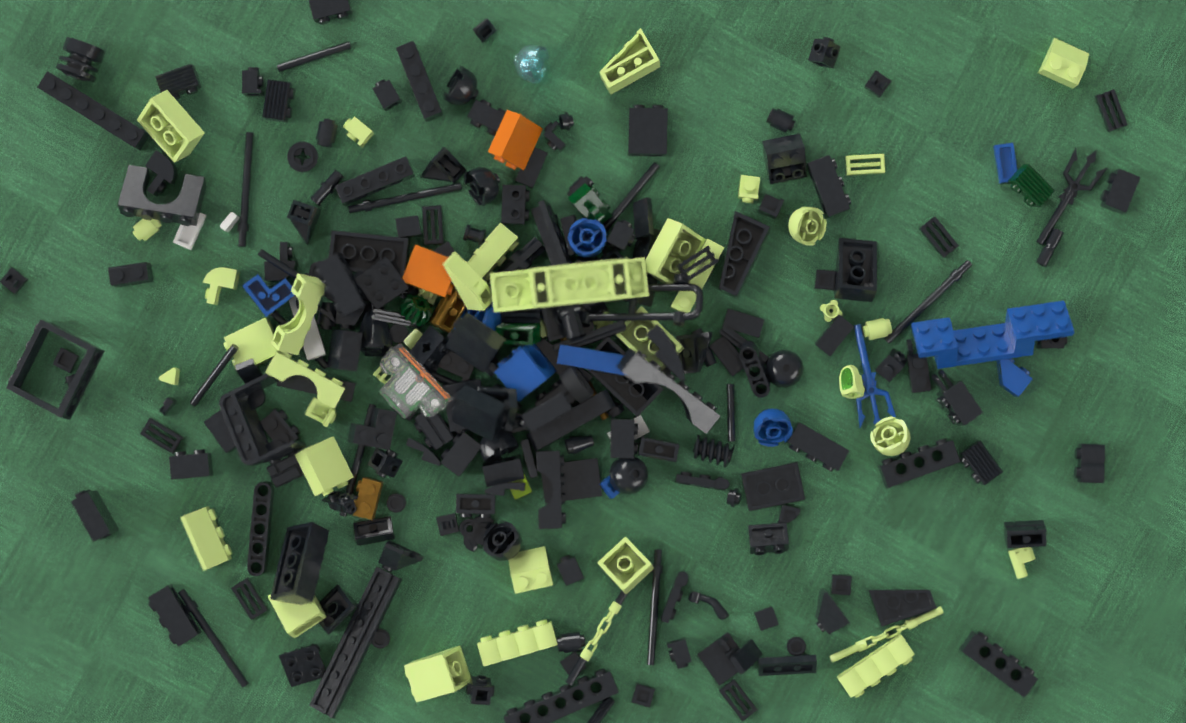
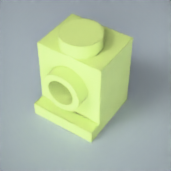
M355 116L353 119L349 118L343 125V128L348 131L347 136L354 142L359 140L357 144L361 148L374 135V132Z

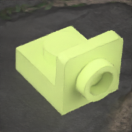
M741 175L738 199H742L744 203L757 201L760 177Z

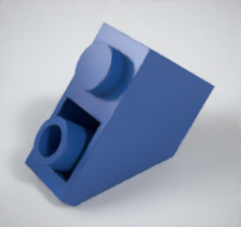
M1012 358L996 360L1000 386L1014 397H1019L1033 379L1029 376L1030 372L1022 366L1019 368L1013 364L1015 361Z

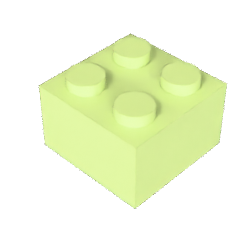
M624 537L597 562L600 568L625 594L632 590L654 569L647 558L627 537Z

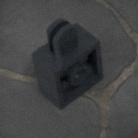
M942 369L938 371L940 378L936 374L931 376L940 390L936 393L938 396L936 400L942 409L946 408L949 413L947 417L953 425L956 423L957 426H965L983 414V411L962 381L951 383Z

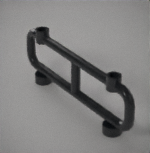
M682 274L674 275V284H648V292L693 291L696 294L695 309L692 312L636 313L637 298H629L628 313L591 314L589 312H580L579 317L581 325L584 327L590 326V321L621 320L673 321L674 325L683 326L685 325V320H693L702 313L703 291L698 285L691 284L689 281L686 282Z

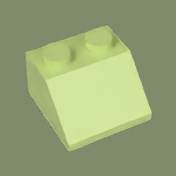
M1054 38L1038 73L1073 89L1078 86L1087 66L1089 53Z
M545 546L520 551L514 558L508 560L515 594L553 585Z

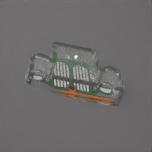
M401 343L392 347L381 359V370L392 377L380 389L379 393L402 418L405 419L412 415L419 407L422 414L427 417H433L453 400L445 389Z

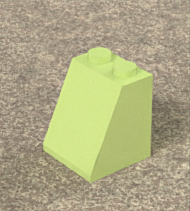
M460 645L404 665L405 674L409 679L411 692L416 702L455 692L466 686L471 680Z

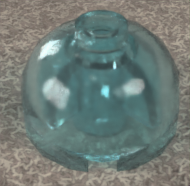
M527 45L515 55V69L522 80L534 84L542 81L548 67L544 66L545 59L549 60L547 48L539 45Z

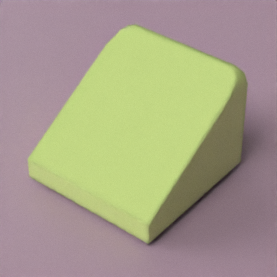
M415 328L403 342L412 349L423 333Z

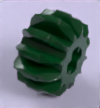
M414 293L413 295H408L402 302L400 307L401 315L406 317L405 321L409 320L412 325L414 323L417 326L425 325L433 315V305L428 303V299H424L422 295L418 296Z

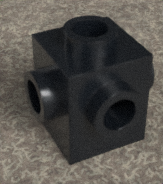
M823 37V39L815 38L808 61L819 67L834 68L840 46L828 37Z
M376 448L367 465L375 469V473L385 478L387 475L394 478L403 461L397 457L398 454L393 450L384 451Z
M484 675L471 676L470 683H467L466 695H469L471 704L490 705L491 697L494 696L495 686L492 685L491 679Z

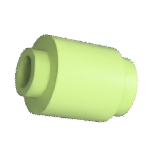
M142 219L133 226L134 231L132 233L139 241L142 239L147 241L160 230L159 228L162 224L159 220Z
M880 318L866 321L865 326L862 327L864 336L868 337L869 340L888 337V334H892L889 319Z

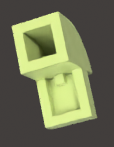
M225 267L211 270L203 283L210 284V288H207L205 293L207 303L218 305L221 287L237 290L240 271Z

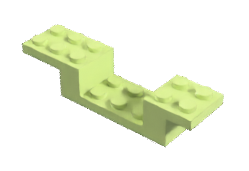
M645 257L490 273L494 312L649 296Z

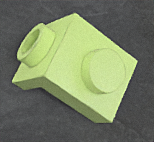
M313 397L305 411V415L321 422L325 427H328L329 423L332 424L337 414L335 409L318 401L316 397Z

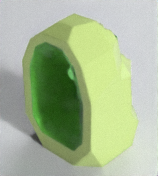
M854 365L843 367L839 376L842 396L848 399L863 397L865 388L858 369Z

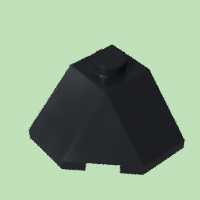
M388 541L384 546L378 563L382 564L381 567L392 572V570H399L418 563L424 559V556L393 541Z

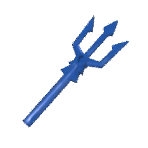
M858 324L854 325L864 373L861 376L864 382L863 386L865 387L864 396L856 399L859 427L861 428L865 419L861 401L870 396L875 417L874 425L882 420L879 418L875 395L885 396L889 408L887 412L892 417L896 418L889 392L876 388V372H871L862 326Z

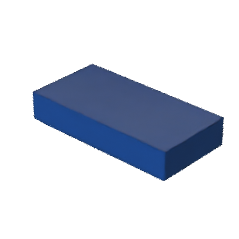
M1014 143L993 146L999 184L1009 182L1008 180L1018 170Z

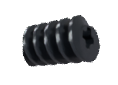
M697 435L693 448L694 459H697L699 455H701L702 461L709 457V463L716 459V465H719L723 461L726 468L731 461L735 445L729 449V443L722 447L721 441H718L715 445L714 439L707 443V437L700 441V436Z

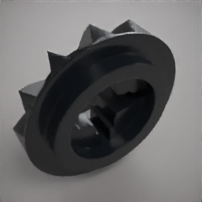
M297 142L288 151V163L298 172L310 171L316 166L318 160L317 150L308 142ZM304 149L305 155L311 158L305 159L302 165L301 159L295 156L302 155Z

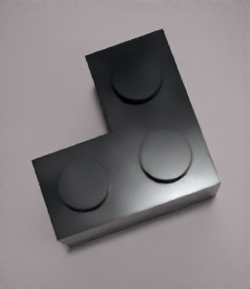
M373 407L370 426L351 423L347 442L390 450L397 412Z

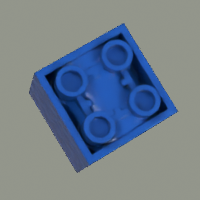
M534 344L532 346L521 345L516 348L509 356L497 364L499 368L494 372L507 388L516 389L517 401L519 402L557 370L538 346Z

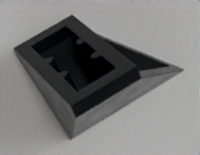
M443 147L429 162L420 178L455 183L467 169Z
M293 200L287 218L291 220L308 246L321 210Z

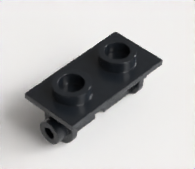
M334 491L328 494L322 501L328 503L332 510L344 511V513L351 515L356 512L357 508L354 500L358 499V496Z

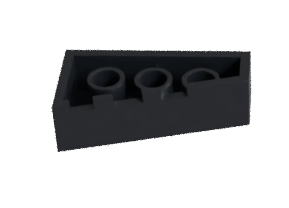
M737 211L734 213L719 286L721 292L738 299L770 232L769 226Z

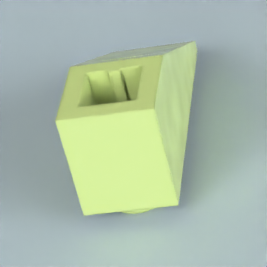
M454 252L443 264L466 308L468 310L485 311L493 302L492 292L488 284Z

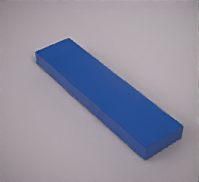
M560 344L557 364L625 375L616 367L624 356L622 354Z

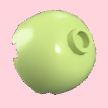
M801 207L795 210L788 222V229L792 238L807 246L815 245L814 242L821 240L827 226V221L822 215L824 214L823 211L815 207Z
M895 417L880 420L876 423L874 431H871V442L876 450L883 455H899L908 448L910 443L908 427L903 420L896 419Z

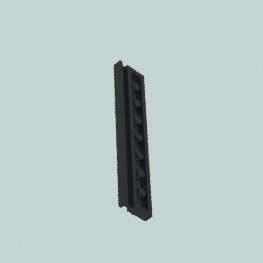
M376 567L309 706L328 715L330 718L336 717L402 581L401 578L380 567Z

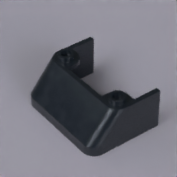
M267 373L224 394L219 400L220 409L239 457L245 465L249 466L278 460L306 447L305 443L295 440L287 444L280 440L268 442L255 409L262 406L266 400L263 389L280 380Z

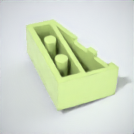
M641 28L600 71L601 79L610 95L660 68L659 58Z
M500 222L466 263L483 280L488 282L490 280V273H494L493 269L497 265L500 267L507 259L505 255L508 251L513 252L519 245L517 242L519 238Z

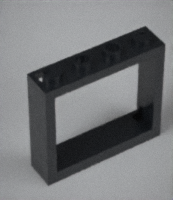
M40 319L34 328L31 339L26 344L22 357L17 362L13 375L8 380L6 388L61 418L71 420L105 351L51 322ZM49 330L87 350L59 408L21 389Z

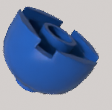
M582 218L570 227L568 242L571 249L577 255L591 258L603 251L607 242V235L604 226L598 220Z
M779 409L762 411L756 417L753 425L755 438L758 439L761 445L767 447L778 446V443L783 440L785 443L792 436L793 432L788 415Z

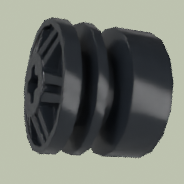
M66 37L62 49L70 55L69 57L59 56V59L67 64L57 63L56 69L74 79L95 82L96 77L88 73L89 71L98 73L99 70L91 66L92 62L102 63L106 51L89 43Z

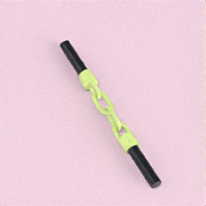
M621 590L615 602H612L609 607L610 612L598 625L597 633L587 643L580 654V659L567 678L566 683L569 685H573L586 662H589L597 648V642L602 634L607 632L612 623L611 619L615 614L619 613L628 593L625 594ZM604 621L609 622L604 631L600 629ZM590 644L594 646L592 651L588 649Z

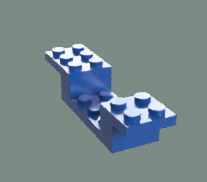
M1065 301L1009 308L1006 312L1005 323L953 331L950 317L911 323L919 358L934 356L937 369L1033 355L1035 341L1074 335V328Z

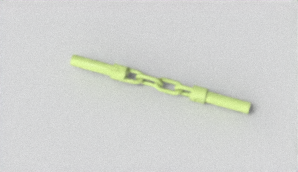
M940 606L920 616L905 620V624L887 628L884 633L878 636H869L855 642V645L834 653L829 657L833 663L858 651L862 652L876 645L878 641L884 638H893L899 635L902 630L907 628L911 630L944 612ZM896 628L898 632L889 636L888 631ZM872 639L871 641L874 643L867 645L866 641Z

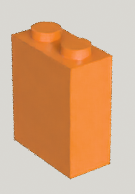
M507 110L488 152L494 155V160L503 164L506 162V167L512 170H516V168L524 170L543 128L521 114Z
M415 245L403 275L405 283L447 298V295L451 296L454 289V284H452V280L443 266L449 257Z

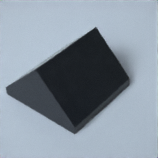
M337 584L319 602L327 616L319 624L329 635L358 606V603Z

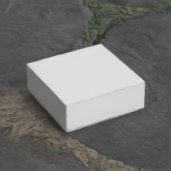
M230 212L220 224V227L224 231L229 232L240 217Z

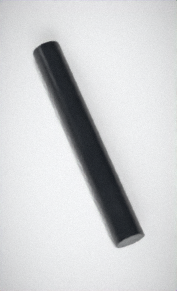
M726 384L728 442L736 441L734 384Z

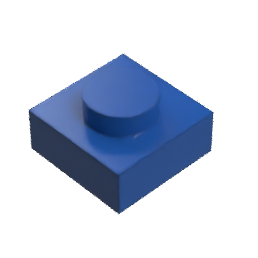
M609 475L599 485L609 499H613L619 492L611 485Z

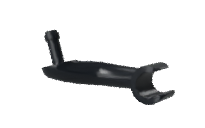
M695 591L690 593L689 601L699 604V601L708 603L712 606L720 620H725L729 617V613H727V610L717 599Z

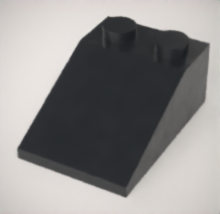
M839 238L834 299L873 302L877 292V241Z

